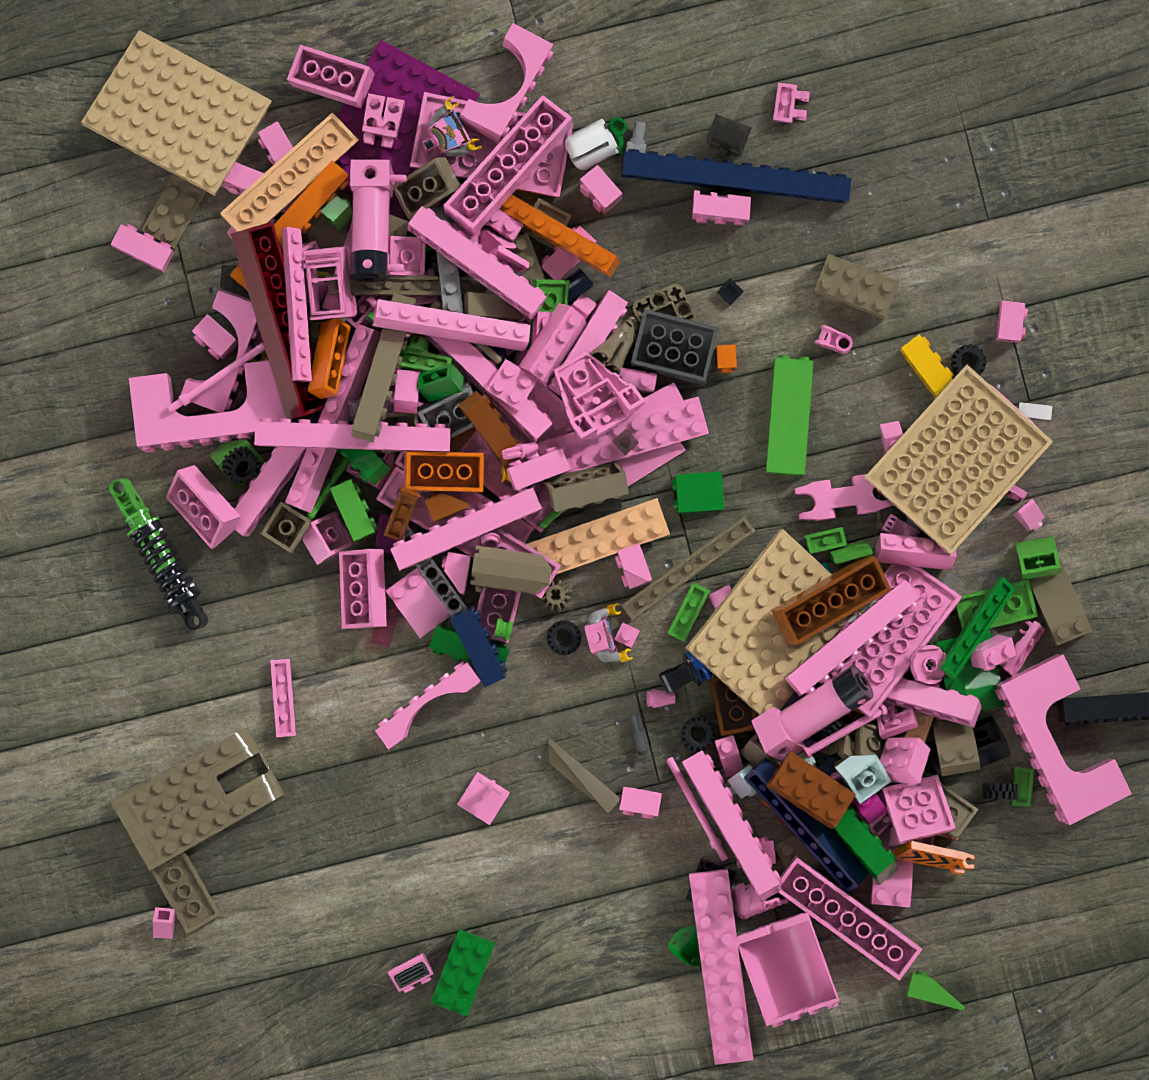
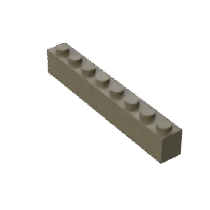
M394 293L391 302L415 305L416 299ZM387 328L382 329L354 420L351 437L374 443L375 436H380L382 426L379 423L381 419H385L387 408L384 407L386 402L390 403L392 396L390 387L391 385L395 386L398 374H395L396 368L400 369L403 360L400 354L401 351L405 352L408 340H405V338L411 332Z

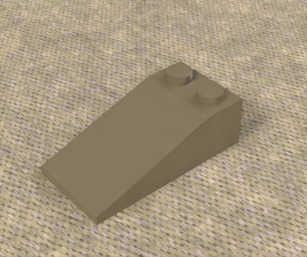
M1061 561L1060 574L1029 579L1033 597L1053 646L1092 632L1086 613Z

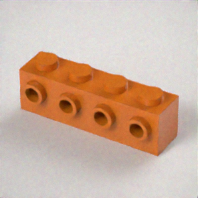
M338 318L321 322L311 371L312 381H309L308 392L320 399L338 394L351 327Z

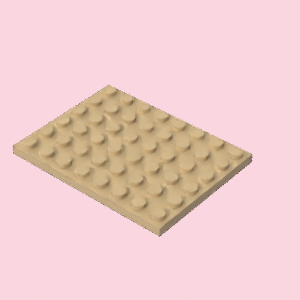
M139 30L81 123L92 131L216 196L271 106L272 100Z
M966 365L864 478L951 555L1053 441L972 368Z
M780 529L690 641L686 649L754 711L761 715L772 707L778 710L783 707L794 693V689L785 678L836 637L853 613L796 646L786 643L771 610L832 574L785 530Z

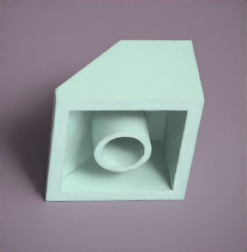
M876 755L850 756L835 767L847 789L856 794L854 798L860 804L891 782Z

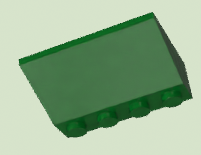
M990 630L986 632L980 643L992 638ZM958 637L935 641L934 646L939 647L942 652L947 654ZM969 658L955 679H950L946 674L941 678L943 690H955L960 695H973L977 697L981 704L980 712L1005 706L1003 700H999L995 693L997 689L995 684L1001 682L997 665L992 670L984 671V669L973 667L971 658Z

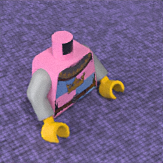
M454 97L446 100L445 104L435 112L429 123L428 133L431 137L422 142L427 152L437 147L440 154L462 157L472 152V150H480L482 146H474L475 141L479 139L470 140L455 111H451V109L459 105V103H456L454 106L451 105L450 101Z
M618 603L610 604L606 608L591 613L588 624L584 626L590 651L598 656L602 662H616L620 660L624 663L633 659V657L629 658L627 656L631 649L618 653L608 616L621 613V611H615V606L619 605Z

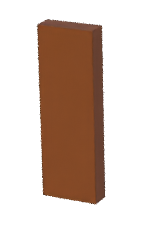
M401 487L384 532L385 536L398 541L403 539L420 493Z

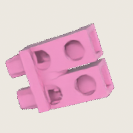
M368 93L362 128L364 144L374 145L375 137L378 136L383 137L381 147L392 148L394 140H397L402 113L405 107L404 100L387 97L386 102L385 96Z

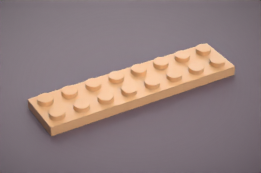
M332 112L227 206L220 215L236 232L269 223L314 181L331 160L334 162L338 161L359 140Z
M656 498L526 545L561 565L557 572L559 574L616 554L617 551L636 544L641 545L670 535Z

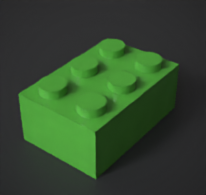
M350 479L330 488L354 543H360L377 535L375 530L378 527L373 517H368L367 513L370 510L365 499L361 501L359 495H362V492L357 482L353 483Z

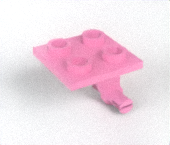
M477 772L457 805L490 825L510 792L496 784L495 780L491 781Z

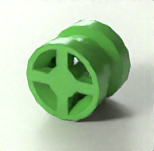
M498 618L494 637H504L505 640H509L513 622H504Z

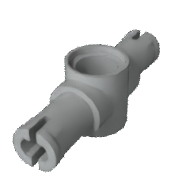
M635 121L633 135L630 141L627 142L626 151L628 149H637L639 153H645L646 144L643 139L646 123Z

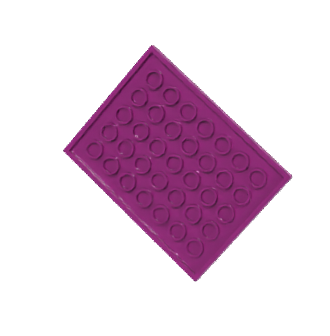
M380 39L366 64L375 73L368 93L385 96L386 102L387 97L405 101L397 140H394L391 149L381 147L383 137L378 136L375 137L374 145L364 144L362 128L368 98L367 93L361 109L344 103L337 115V118L359 141L335 163L350 176L351 160H390L394 175L408 176L417 170L410 168V162L424 92L454 97L465 101L470 99L477 102L480 94ZM349 184L347 188L342 192L353 197V192ZM393 191L389 201V214L409 222L410 220H408Z

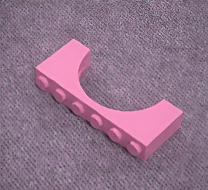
M514 23L507 32L502 46L517 58L522 67L524 83L521 89L509 100L496 104H483L469 99L459 117L463 125L498 143L502 137L504 138L509 133V125L511 122L515 123L519 115L517 112L519 107L523 108L528 99L526 97L527 93H532L536 86L535 79L537 76H542L545 70L543 65L545 62L549 63L554 54L552 52V43Z
M220 288L212 308L222 313L235 328L239 343L237 360L252 349V346L249 344L251 338H256L259 328H256L257 320L251 300ZM244 364L190 401L219 413L229 410L233 401L230 397L232 392L236 393L239 382L236 380L238 374H243ZM186 379L181 395L183 393L187 394L206 380Z

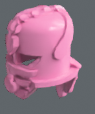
M740 883L731 889L732 903L735 906L734 909L737 911L738 917L741 919H748L756 914L789 902L787 898L781 900L779 897L769 901L765 899L761 902L751 883L746 886L744 883Z

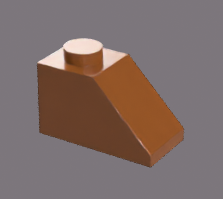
M438 491L427 495L428 499L425 500L434 523L470 508L468 503L444 493L439 494Z

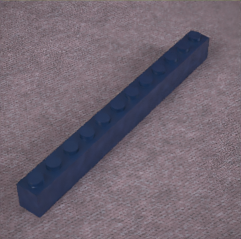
M628 149V151L624 152L621 177L842 204L849 202L851 178H846L847 175L844 174L828 176L827 172L812 174L804 169H799L798 172L790 171V168L779 167V170L771 169L772 166L769 165L753 167L751 163L737 165L729 160H723L720 163L715 162V159L712 158L696 160L694 156L679 158L676 154L670 153L662 156L654 151H647V154L639 153L637 149Z

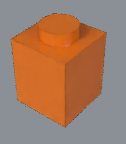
M736 345L716 346L717 371L721 370V373L726 374L733 373V370H736Z

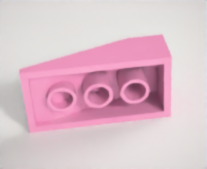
M887 827L878 837L883 842L884 849H889L894 853V850L897 848L889 846L891 827ZM895 859L897 861V871L881 885L872 877L869 903L910 908L913 862Z

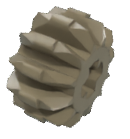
M558 579L557 585H554V580H552L551 587H548L545 592L546 596L540 599V601L547 600L543 605L545 608L552 604L550 611L554 610V605H557V610L561 611L560 604L567 608L568 604L564 600H572L571 597L565 596L572 593V591H564L568 584L565 583L561 587L560 579ZM552 591L560 592L559 600H556V598L555 600L551 599Z

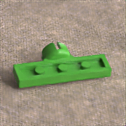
M417 335L408 337L405 352L401 351L400 357H403L400 369L421 371L420 373L453 363L452 357L428 353L429 341L423 336H419L418 342L415 341Z

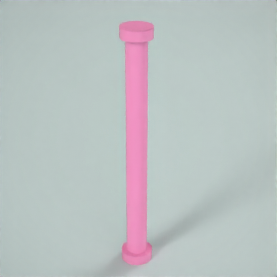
M882 704L872 718L865 715L808 748L804 747L803 752L805 756L809 759L812 757V754L881 715H887L886 707Z

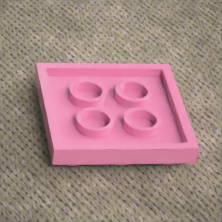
M938 775L922 778L920 783H901L882 788V794L899 844L955 830Z

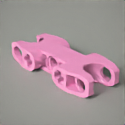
M867 474L851 477L852 486L832 489L830 480H823L794 489L795 495H809L815 502L813 510L798 515L799 520L823 521L836 518L835 509L856 506L857 515L870 514L892 507L893 503L889 500L883 501L874 497V486L864 478Z

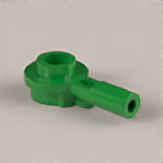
M616 117L609 122L608 129L616 138L617 150L619 151L618 156H621L625 152L623 134L627 130V123L624 119Z

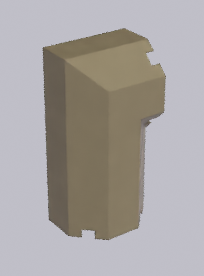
M476 546V550L479 553L474 554L471 576L475 580H471V585L535 595L549 586L552 568L542 555Z

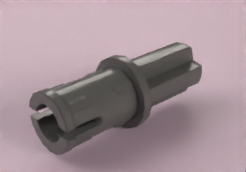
M640 714L630 715L629 719L633 732L631 736L634 737L636 752L649 750L644 734L646 731L643 729Z

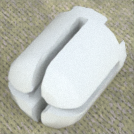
M603 119L582 128L565 139V149L569 153L572 163L580 170H587L619 153L616 149L618 146L611 132L605 129Z

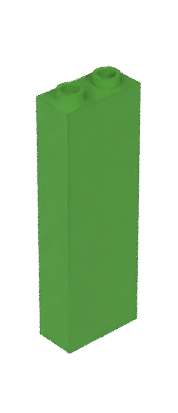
M779 355V358L774 359L765 474L801 477L805 475L814 362L810 361L809 357H798L797 360L790 359L788 355Z

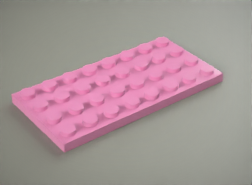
M424 92L410 168L419 169L435 158L446 157L455 176L468 179L499 143L463 125L470 140L479 139L475 141L474 146H482L480 150H472V152L462 157L440 154L437 147L427 152L422 142L431 137L428 133L429 123L435 112L450 97ZM453 98L450 101L451 105L454 106L456 103H459V105L451 109V111L454 110L459 118L468 101ZM518 112L519 115L515 123L511 122L509 125L510 131L526 113ZM573 123L571 129L516 190L555 198L560 197L568 154L565 149V139L571 135Z
M891 564L884 575L891 590L903 580H906L920 597L916 600L918 604L910 611L906 608L901 612L903 617L895 623L893 621L887 624L888 629L881 635L876 633L872 637L874 639L873 642L866 647L863 645L857 649L859 653L851 660L847 657L842 661L845 665L836 672L834 669L828 673L830 677L822 683L825 684L830 681L834 676L851 665L856 666L868 680L874 694L873 699L857 709L870 718L873 717L910 668L913 651L929 643L962 599L961 595L917 566ZM886 594L882 595L881 597H879V598H877V599H875V600H876V601H879V600H880L881 598H883ZM849 620L842 627L839 633L851 624Z

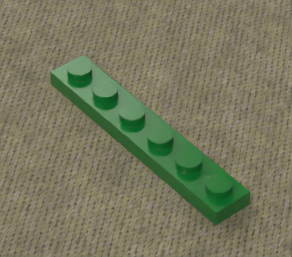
M998 577L938 666L950 679L957 677L1015 591V588L1004 577Z

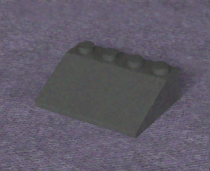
M644 309L630 369L657 373L658 376L704 387L719 327Z

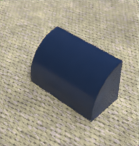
M580 268L564 279L569 280L568 305L582 293L584 294L593 287L592 281Z

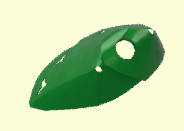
M687 926L680 929L670 939L668 943L669 950L685 964L693 967H702L696 926Z

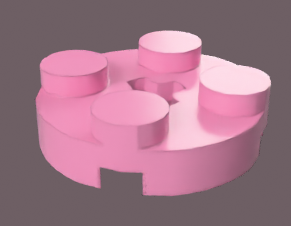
M924 645L913 651L910 667L914 679L924 684L940 682L945 673L938 666L946 656L945 652H942L939 647L934 645ZM928 660H930V662H933V666L930 667V670H928V667H926V663Z

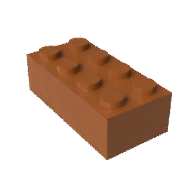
M791 751L785 754L766 785L830 829L837 826L856 795Z

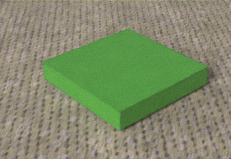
M866 541L828 551L830 558L835 564L873 554L871 547Z

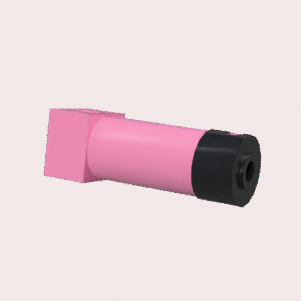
M351 160L350 187L353 192L350 278L356 281L381 282L388 279L389 272H404V264H389V198L393 194V182H406L407 177L406 175H393L390 160Z
M851 665L834 676L830 681L784 710L780 711L772 707L753 719L752 724L765 753L782 761L785 754L790 751L794 754L801 752L805 747L802 741L848 712L854 711L873 699V690L864 674L856 666Z

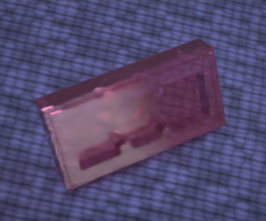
M386 607L387 627H375L371 643L390 648L399 610Z

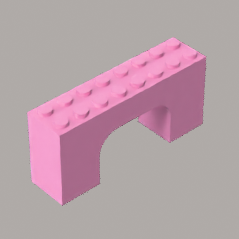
M269 360L244 363L247 386L246 400L237 410L190 417L183 416L176 410L170 413L167 406L174 402L172 379L167 373L129 378L137 447L145 453H153L158 448L169 451L174 450L175 446L192 448L197 443L202 444V446L213 445V441L224 443L237 438L248 441L251 440V437L255 436V421L259 422L260 418H270L271 422H279V419H286Z
M1056 654L995 684L997 688L995 693L999 700H1003L1005 704L1003 709L1007 717H1011L1014 722L1012 728L1016 735H1020L1022 739L1020 744L1023 750L1029 753L1031 757L1029 762L1032 768L1038 771L1040 775L1037 777L1042 787L1047 789L1046 797L1049 803L1055 806L1056 811L1054 813L1059 822L1062 821V823L1071 825L1132 794L1115 759L1106 758L1082 771L1074 772L1065 764L1046 725L1047 710L1054 702L1080 690L1063 654Z

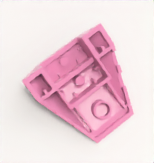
M586 351L554 369L570 425L581 440L598 438L627 421L645 403V400L635 386L631 383H626L619 378L620 376L617 373L608 370L602 362Z

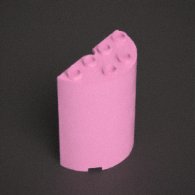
M808 912L766 924L737 936L738 948L766 1026L772 1025L774 1028L784 1024L783 1020L789 1018L791 1021L798 1020L806 1012L812 1015L820 1012L823 1009L822 1007L827 1006V1009L838 1006L840 1000Z

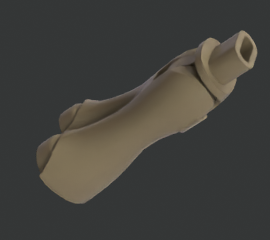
M629 316L603 344L591 351V355L603 364L606 363L605 367L608 370L620 375L625 358L637 340L640 323L633 316Z

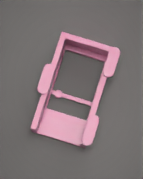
M334 247L303 251L306 261L310 320L356 316V298L351 295L348 269L350 268L351 249L349 247ZM337 267V277L318 279L316 268ZM338 280L340 310L320 311L319 281Z

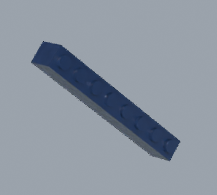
M764 758L744 777L746 781L846 893L857 887L869 872L829 827L766 786L776 768L767 758Z

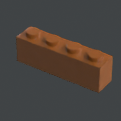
M475 391L458 406L497 459L506 467L516 458L505 460L503 459L502 451L515 447L516 444H521L516 436L512 437L510 435L512 430L505 422L502 423L499 420L501 415L495 408L491 409L489 406L491 402L485 394L481 396Z

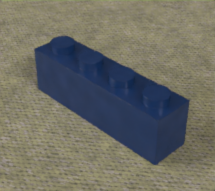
M470 606L453 614L451 621L485 688L506 678L508 669L505 662L500 661L498 657L499 650L496 644H492L489 639L491 634L486 626L483 627L480 621L482 620L481 613L478 609L475 610L474 606Z

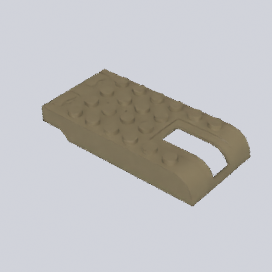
M245 728L111 804L149 871H152L281 798L285 793L248 728ZM259 753L269 772L233 792L225 794L216 777Z

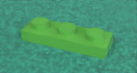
M693 582L667 634L685 642L710 590Z

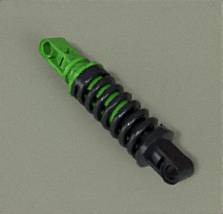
M126 478L113 480L109 485V490L117 502L119 510L126 518L124 520L125 523L129 524L131 529L127 536L132 541L135 540L134 547L141 548L139 556L146 557L144 564L150 566L149 573L155 575L154 582L160 584L159 591L162 593L166 592L164 600L168 602V609L170 611L177 609L188 629L197 630L204 628L208 623V617L196 598L202 592L194 583L189 585L190 588L187 587V584L193 580L191 576L185 579L181 577L188 570L186 567L177 570L176 567L182 564L183 561L180 558L175 560L173 557L178 552L177 550H169L173 543L172 541L165 543L164 538L167 537V533L163 532L160 534L163 528L159 517L152 518L150 516V510L148 507L145 508L142 499L135 491L130 480ZM120 483L123 485L122 492L118 488ZM195 616L199 619L198 625L194 623Z

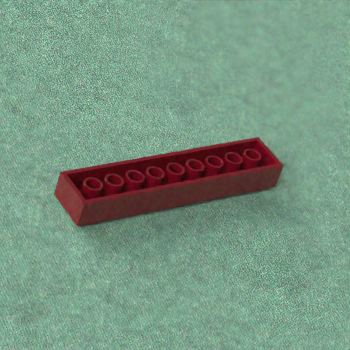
M273 221L231 233L286 419H294L322 410L325 406L326 398L320 399L308 392L309 382L292 381L284 257ZM309 344V349H310V362H311V371H312V366H313L314 357H313V354H312V351H311V347H310V344Z

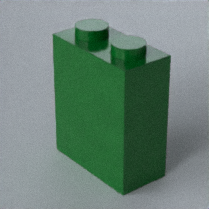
M722 471L676 474L675 479H672V491H676L677 497L673 499L674 510L678 511V514L724 511Z

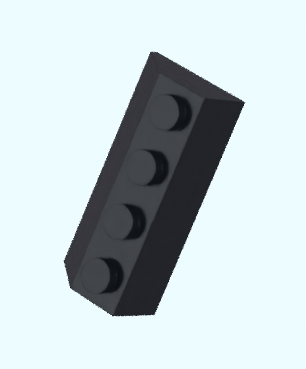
M993 716L977 721L973 732L980 768L1010 756L1007 740ZM935 739L925 743L931 749L927 759L933 774L938 775L942 784L970 773L964 772L942 776Z

